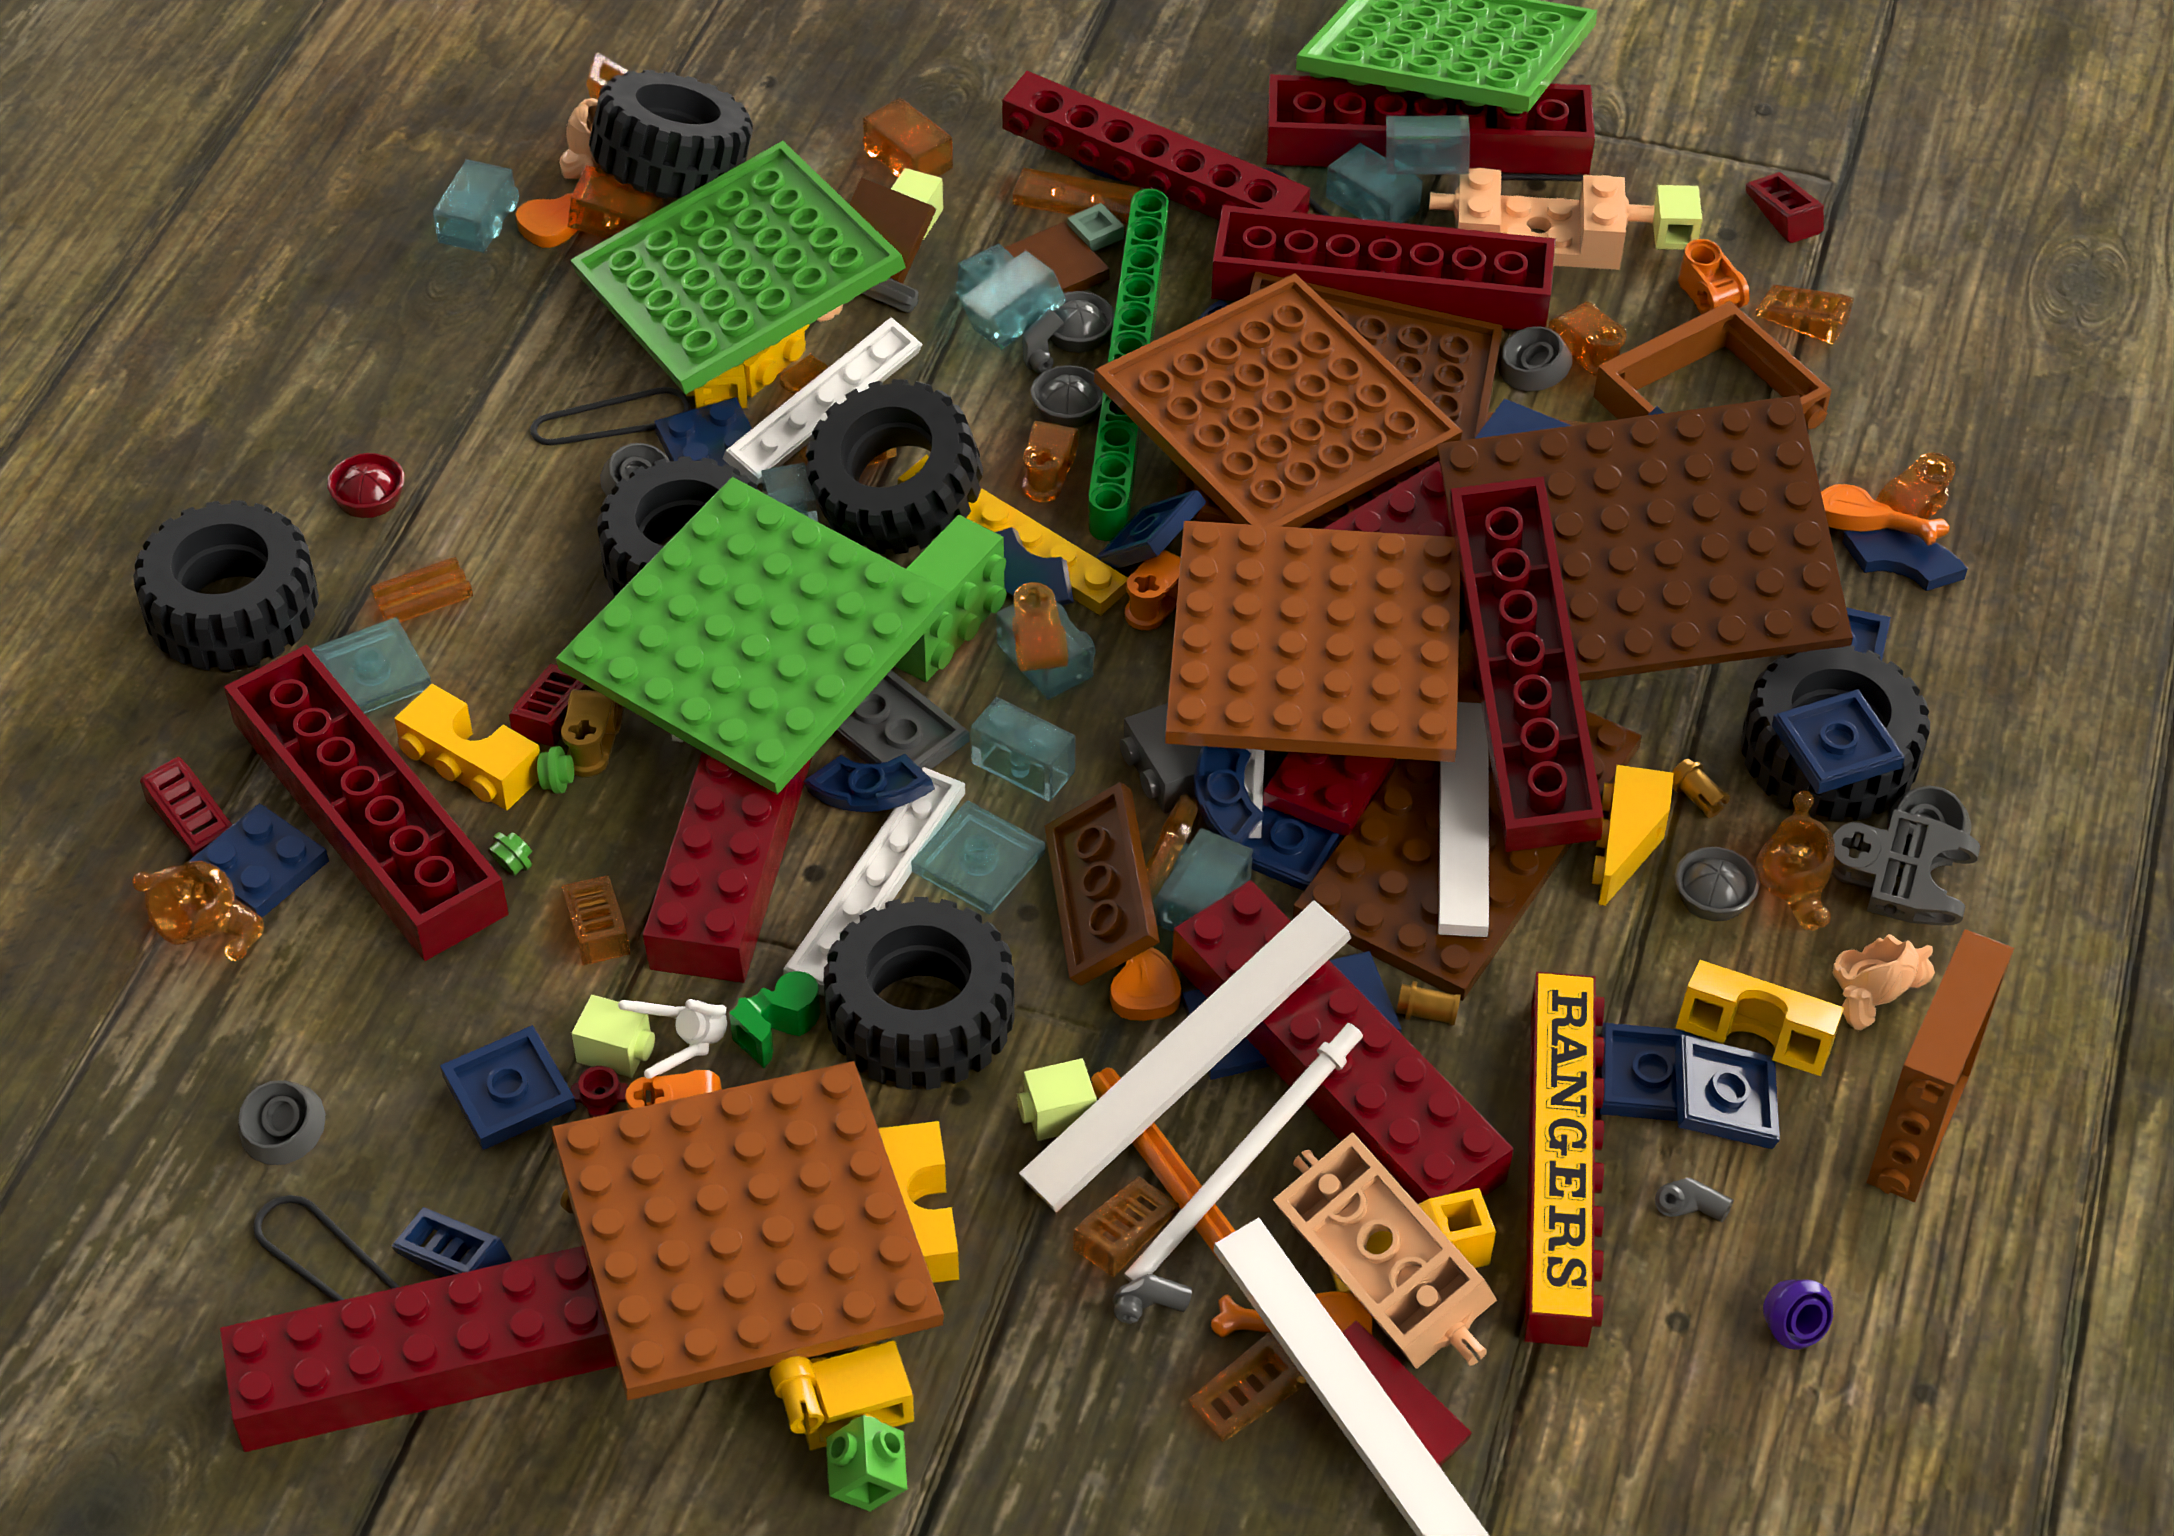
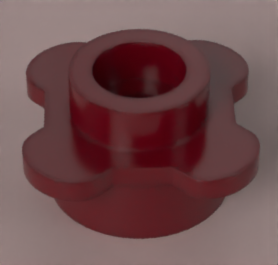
M594 1066L585 1070L579 1077L578 1083H574L570 1090L575 1098V1102H581L588 1109V1115L593 1118L607 1115L609 1110L618 1102H626V1091L629 1085L619 1083L618 1075L613 1069L606 1066ZM604 1091V1094L597 1095L596 1093Z

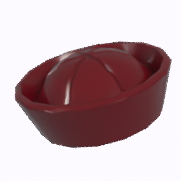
M361 453L344 459L333 468L328 476L327 489L338 506L350 516L374 518L386 514L399 501L404 485V471L400 464L389 456L378 453Z

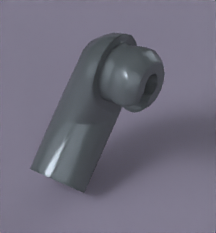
M1050 308L1025 331L1022 338L1023 361L1028 369L1034 370L1038 374H1042L1044 371L1052 368L1053 358L1049 354L1048 339L1064 324L1061 318Z
M1685 1178L1665 1184L1659 1188L1655 1196L1656 1207L1666 1216L1675 1217L1700 1211L1721 1223L1726 1219L1734 1202L1728 1196L1692 1178Z
M1146 1274L1119 1287L1113 1297L1115 1304L1114 1315L1123 1323H1135L1141 1317L1142 1310L1154 1303L1184 1312L1191 1299L1192 1287L1156 1275Z

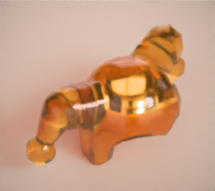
M1799 791L1792 799L1795 806L1792 816L1784 819L1779 824L1775 834L1763 845L1757 855L1756 872L1761 884L1770 894L1788 902L1802 928L1815 931L1820 927L1824 928L1830 923L1831 919L1830 912L1822 905V890L1832 875L1835 842L1831 832L1821 822L1811 818L1809 815V809L1814 804V798L1811 793Z
M190 861L181 866H170L153 874L138 872L133 876L132 884L135 890L145 892L146 909L155 930L164 940L174 945L190 943L216 932H224L237 937V939H233L225 946V950L229 959L239 961L246 956L247 948L254 944L263 934L265 927L262 917L235 899L234 887L229 877L219 867L209 862Z

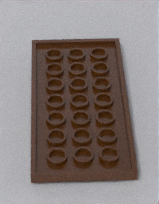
M1474 666L1458 685V702L1481 703L1477 690ZM1585 709L1600 799H1602L1604 782H1614L1617 765H1628L1640 748L1642 735ZM1489 748V929L1487 937L1438 934L1440 761L1403 759L1362 813L1351 834L1344 837L1296 901L1293 907V917L1295 918L1315 900L1349 931L1351 939L1346 944L1363 952L1370 951L1373 957L1446 993L1460 994V1000L1463 1001L1572 845L1564 844L1505 852Z

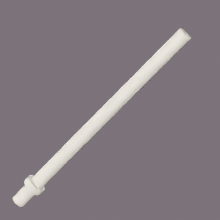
M1347 1023L1330 1043L1323 1042L1317 1049L1319 1056L1124 1273V1276L1130 1282L1146 1274H1153L1334 1069L1341 1070L1347 1063L1346 1055L1363 1037V1034L1354 1025Z

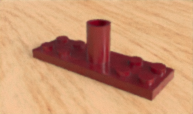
M1288 752L1263 792L1262 805L1340 835L1349 836L1397 758Z

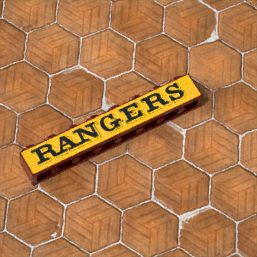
M1536 972L1530 1019L1524 1342L1588 1347L1592 1327L1601 1328L1604 1300L1602 1295H1594V1282L1602 1281L1604 1253L1602 1250H1594V1237H1602L1604 1207L1595 1206V1193H1602L1604 1181V1163L1595 1162V1150L1602 1151L1604 1120H1595V1108L1602 1109L1604 1078H1595V1067H1602L1604 1037H1595L1596 1026L1602 1027L1605 1000L1604 997L1596 996V976Z

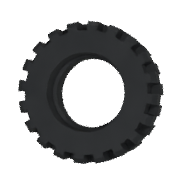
M643 70L642 73L629 71L625 72L622 76L618 74L613 77L600 90L589 146L595 162L599 163L600 168L606 174L614 175L616 181L623 185L627 183L633 186L635 190L643 193L647 191L656 194V197L680 199L746 162L753 133V124L749 113H747L746 108L741 102H735L732 95L719 91L718 87L712 84L698 82L696 78L686 76V78L677 76L672 72L655 73L654 70Z
M892 379V384L883 385L882 381L869 383V388L858 392L856 388L847 393L844 402L840 405L835 402L826 411L828 418L825 421L820 419L812 431L815 440H810L806 450V458L808 460L806 465L807 478L824 517L827 518L831 528L837 533L862 546L866 544L869 550L879 554H885L886 549H892L894 554L909 553L910 547L918 545L921 550L928 547L932 543L931 540L936 538L958 515L967 518L970 514L971 509L968 503H975L981 490L979 482L983 478V466L979 458L980 453L965 414L959 405L953 404L951 397L942 390L934 392L931 385L920 381H915L914 386L909 385L907 379ZM914 446L931 452L923 468L903 483L890 487H871L859 483L861 474L866 466L885 451L896 447Z
M690 456L678 457V461L666 462V459L654 461L650 468L644 469L641 466L632 471L629 475L630 479H622L611 490L612 495L609 494L605 498L600 508L601 514L598 517L597 529L604 576L608 580V587L614 596L664 547L656 543L666 537L677 534L731 477L757 489V484L745 474L740 477L738 469L726 463L723 467L719 466L716 460L704 457L701 461H693Z
M231 500L230 504L220 505L219 501L206 503L207 507L195 510L194 507L181 511V517L175 520L170 517L159 527L158 534L152 532L143 544L144 550H140L134 564L136 570L133 574L134 587L149 635L153 637L154 643L161 651L167 654L170 653L171 658L185 665L191 661L193 667L210 671L211 667H219L221 671H235V666L247 664L248 668L260 665L261 659L268 656L274 659L283 654L285 651L284 646L287 644L293 646L304 634L303 629H307L315 616L314 610L318 605L319 595L309 548L300 529L293 525L291 520L277 511L272 514L271 508L258 503H255L253 507L247 506L245 501ZM224 578H256L248 585L232 592L223 594L198 593V591L210 583Z
M1845 646L1787 654V658L1781 656L1770 663L1767 670L1760 673L1756 679L1750 695L1742 730L1741 752L1746 758L1745 765L1753 778L1758 777V786L1768 796L1772 793L1777 796L1776 801L1778 804L1789 810L1793 806L1802 810V816L1815 819L1816 815L1828 817V821L1842 822L1844 817H1852L1856 821L1871 817L1872 811H1875L1877 814L1885 812L1892 807L1897 798L1910 791L1912 783L1916 781L1930 733L1929 709L1922 695L1919 696L1920 689L1910 677L1904 678L1903 670L1892 661L1888 664L1881 661V657L1877 653L1867 650L1865 654L1855 651V646ZM1859 689L1905 756L1903 767L1817 794L1772 727L1774 714Z
M914 897V902L901 903L900 899L886 902L884 909L877 911L873 907L859 916L860 923L856 924L852 921L839 933L840 941L837 940L831 945L827 954L828 964L824 967L823 981L828 1030L832 1032V1042L838 1052L846 1055L847 1063L854 1061L859 1072L867 1069L870 1079L885 1084L887 1080L896 1082L897 1088L912 1090V1085H926V1090L941 1087V1082L951 1080L955 1084L969 1078L968 1071L974 1069L976 1072L981 1071L992 1062L991 1053L996 1055L1002 1051L1007 1043V1033L1012 1030L1015 1018L1014 967L1012 966V954L1008 944L1001 940V933L993 924L988 921L982 924V915L968 907L964 911L957 909V903L941 899L940 903L929 902L928 897ZM912 976L941 978L954 984L962 991L950 1002L927 1010L899 1008L887 1003L878 996L890 984Z

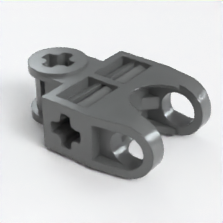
M1894 809L1888 831L1858 822L1841 826L1832 838L1827 864L1831 874L1837 880L1846 884L1872 889L1867 912L1915 924L1954 925L1963 920L1965 905L1960 900L1946 895L1947 890L1940 888L1933 881L1930 872L1939 866H1952L1953 862L1961 864L1975 863L1978 860L1981 846L1969 834L1941 821ZM1910 824H1915V828H1911ZM1856 834L1861 835V838H1857ZM1907 836L1911 837L1907 855H1903ZM1849 850H1858V858L1848 856ZM1898 876L1901 877L1898 886L1896 896L1892 895L1896 878Z

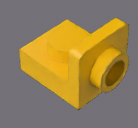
M744 365L729 369L708 381L704 386L686 394V397L695 396L696 409L735 397L742 409L748 408Z

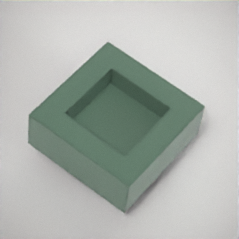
M1102 203L1067 218V225L1093 252L1124 239V225Z

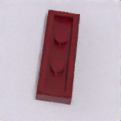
M1357 1320L1354 1321L1342 1333L1438 1466L1441 1467L1470 1439L1472 1432Z

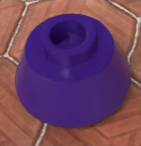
M1784 1280L1776 1284L1767 1294L1763 1305V1313L1777 1342L1786 1348L1799 1350L1815 1344L1828 1332L1833 1319V1300L1827 1288L1817 1281Z

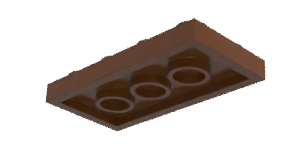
M1119 782L1044 825L1069 978L1080 986L1160 943L1132 790L1122 782Z

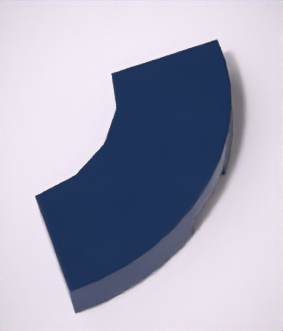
M1013 527L995 532L1004 537V558L1006 559L1004 589H1006L1007 593L1022 601L1041 606H1060L1074 603L1067 561L1062 557L1042 558L1031 554L1023 546L1018 531Z
M1889 528L1874 531H1847L1844 533L1842 543L1864 573L1874 571L1894 572L1914 580L1925 591L1964 580L1968 568L1963 562L1936 542L1932 545H1927L1922 538L1916 535Z
M1202 746L1194 772V790L1197 805L1203 820L1215 838L1227 850L1236 855L1264 816V813L1251 801L1244 785L1245 768L1252 753L1240 748Z
M906 754L888 762L877 764L856 763L840 755L804 780L807 791L816 799L832 807L855 812H873L900 807L935 790L932 779Z

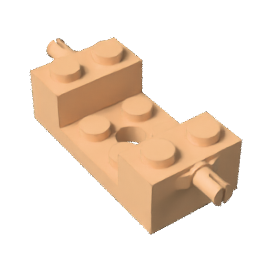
M1460 168L1458 187L1455 190V194L1430 192L1429 210H1449L1454 212L1456 229L1556 238L1553 266L1620 270L1628 221L1653 223L1654 205L1629 204L1625 196V177H1611L1607 175H1583L1580 200L1501 195V170ZM1532 229H1541V230H1543V231H1545V232H1544V233H1535V232H1532L1531 230H1532Z
M1352 1132L1319 1161L1311 1150L1303 1151L1302 1155L1312 1166L1311 1168L1298 1155L1293 1164L1302 1172V1175L1276 1196L1273 1201L1315 1253L1323 1258L1374 1317L1384 1333L1410 1363L1417 1369L1438 1350L1450 1344L1463 1356L1469 1366L1477 1364L1478 1360L1466 1345H1469L1482 1360L1487 1350L1481 1346L1468 1329L1479 1315L1497 1301L1485 1279L1360 1139ZM1379 1231L1390 1232L1393 1235V1242L1386 1252L1382 1254L1367 1252V1241L1374 1233Z

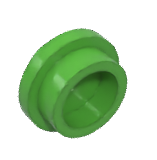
M553 746L549 752H541L538 756L537 772L541 788L543 790L552 789L555 794L564 793L567 783H572L574 780L573 759L571 755H565L561 746Z
M497 832L493 836L494 843L487 850L494 860L508 873L516 876L522 869L528 871L532 867V863L528 858L532 850L518 835L511 832L508 836H505L501 832Z

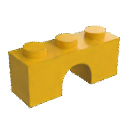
M434 684L429 685L394 718L399 738L398 745L406 756L413 760L420 759L435 768L446 780H455L471 789L484 802L491 801L508 811L539 781L537 761L540 749L538 744L505 725H502L485 739L477 741L467 740L473 735L467 703Z
M1700 960L1687 986L1676 1028L1724 1044L1726 1037L1733 1032L1743 1031L1760 1035L1773 1044L1775 1048L1773 1061L1821 1077L1833 1046L1844 1007Z
M939 1121L878 1128L932 1282L959 1280L958 1248L952 1207L932 1210L924 1209L914 1204L916 1200L925 1195L946 1192L945 1160Z

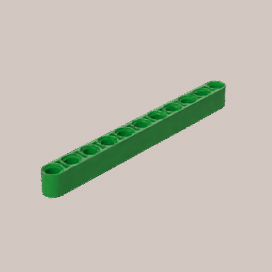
M1144 189L1138 191L1131 200L1108 363L1153 342L1168 233V197L1159 190ZM1103 393L1089 489L1088 527L1093 537L1108 542L1129 522L1141 429L1105 393Z

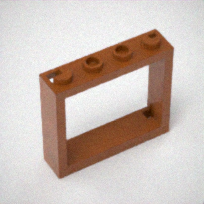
M1728 301L1599 365L1593 397L1617 419L1647 416L1654 407L1637 390L1725 346L1782 397L1800 395L1807 429H1814L1825 421L1832 390L1736 305Z
M1964 929L1903 1065L1866 1183L1880 1188L1888 1195L1892 1193L1914 1203L1916 1202L1974 1068L2015 948Z

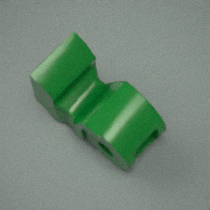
M789 972L777 981L774 991L761 988L757 995L750 998L740 997L737 1006L729 1012L732 1040L764 1069L770 1063L773 1056L772 1028L800 1037L810 1031L818 1021L821 1011L819 988L816 979L806 972Z

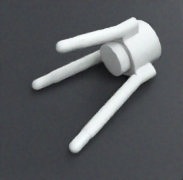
M693 999L687 1000L686 1006L680 1007L621 1000L618 1003V1007L621 1010L675 1018V1027L678 1035L689 1043V1047L646 1069L644 1076L647 1079L660 1075L694 1056L707 1055L709 1044L721 1040L727 1029L726 1008L723 1005L707 1004Z

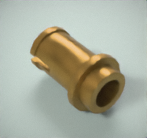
M1685 759L1671 772L1674 773L1672 787L1676 792L1683 791L1708 818H1712L1725 808L1719 802L1722 801L1724 804H1728L1730 796L1703 772L1704 767L1700 762H1692L1690 759Z
M1413 981L1412 985L1402 984L1396 1013L1405 1014L1406 1020H1410L1411 1016L1450 1023V1025L1455 1026L1460 994L1454 995L1417 987L1418 982Z

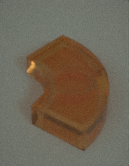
M1185 793L1179 797L1161 828L1157 843L1146 864L1153 901L1156 899L1173 868L1197 814L1198 804L1196 799Z

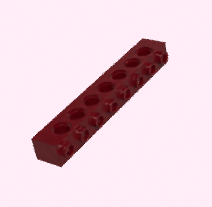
M1026 71L1002 99V129L1141 188L1159 190L1168 199L1217 220H1220L1223 205L1306 214L1309 212L1311 188L1030 71Z

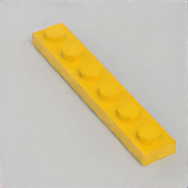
M925 455L898 478V484L916 475L923 468L929 456ZM981 488L975 503H968L971 512L967 519L993 532L1013 527L1018 531L1023 546L1031 554L1042 558L1062 557L1067 561L1073 599L1101 616L1127 593L1126 583L1128 577Z

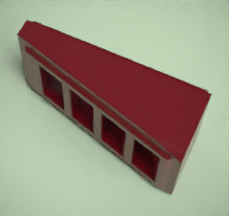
M1781 172L1745 184L1747 194L1780 235L1789 243H1794L1823 232L1824 205Z
M550 663L509 714L511 729L531 741L552 747L555 746L561 737V729L567 714L571 691L573 689L588 690L590 687L559 670L558 665ZM556 680L563 681V682H566V683H570V684H573V685L570 686V685H567V684L559 683V682H556ZM550 689H551V690H555V691L562 692V693H565V694H564V695H559V694H555V693H552V692H549V691H550ZM545 700L552 703H556V705L544 703L543 701ZM537 711H541V712L548 713V714H547V715L539 714V713H537Z
M176 757L141 777L140 783L146 802L193 856H196L232 826L217 803L181 757ZM189 794L188 797L180 800L179 802L171 806L172 803ZM200 808L202 809V810L196 812L195 814H193V815L187 817L186 819L182 820V818H184V817H186L187 815H189V814L195 812L196 810H198V809H200ZM209 821L214 823L195 835L191 833Z

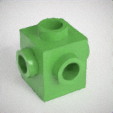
M862 1415L826 1437L829 1496L864 1510L872 1511L907 1490L904 1432L902 1430L882 1423L877 1418Z

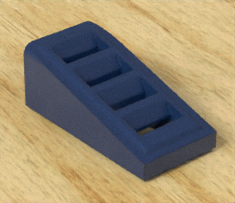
M425 1207L419 1211L392 1245L396 1253L440 1278L512 1262V1258L500 1238ZM433 1230L438 1231L425 1248L421 1247ZM452 1239V1241L450 1242V1244L446 1247V1249H445V1250L442 1252V1254L440 1255V1252L444 1249V1247H445V1246L448 1244V1242ZM470 1249L469 1252L465 1255V1257L461 1260V1262H458L466 1253V1251Z

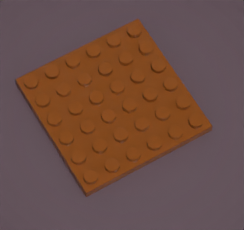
M1296 273L1095 369L1094 382L1235 524L1299 528L1438 455L1439 443L1460 441L1463 433L1451 419Z
M1184 521L1165 744L1455 762L1457 750L1460 566L1454 537Z
M854 1061L552 1126V1139L627 1401L771 1367L790 1357H813L943 1326L944 1313Z

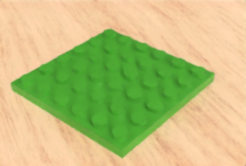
M1348 0L1297 54L1296 70L1309 72L1312 77L1320 79L1330 77L1347 79L1353 85H1381L1392 92H1406L1408 90L1420 92L1430 99H1444L1448 97L1463 100V103L1469 106H1483L1487 104L1502 107V110L1508 113L1529 112L1595 27L1597 10L1541 0Z
M784 141L570 260L575 273L685 394L704 386L708 381L733 367L739 366L748 358L769 346L777 344L788 335L815 322L828 312L850 302L856 296L879 283L885 282L891 276L906 268L902 255Z
M731 477L556 657V662L559 670L778 795L950 606V593L742 481Z

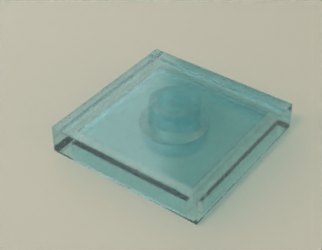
M397 617L311 648L364 714L423 692L432 684L427 670Z
M967 800L911 861L912 872L990 915L1045 853V842Z

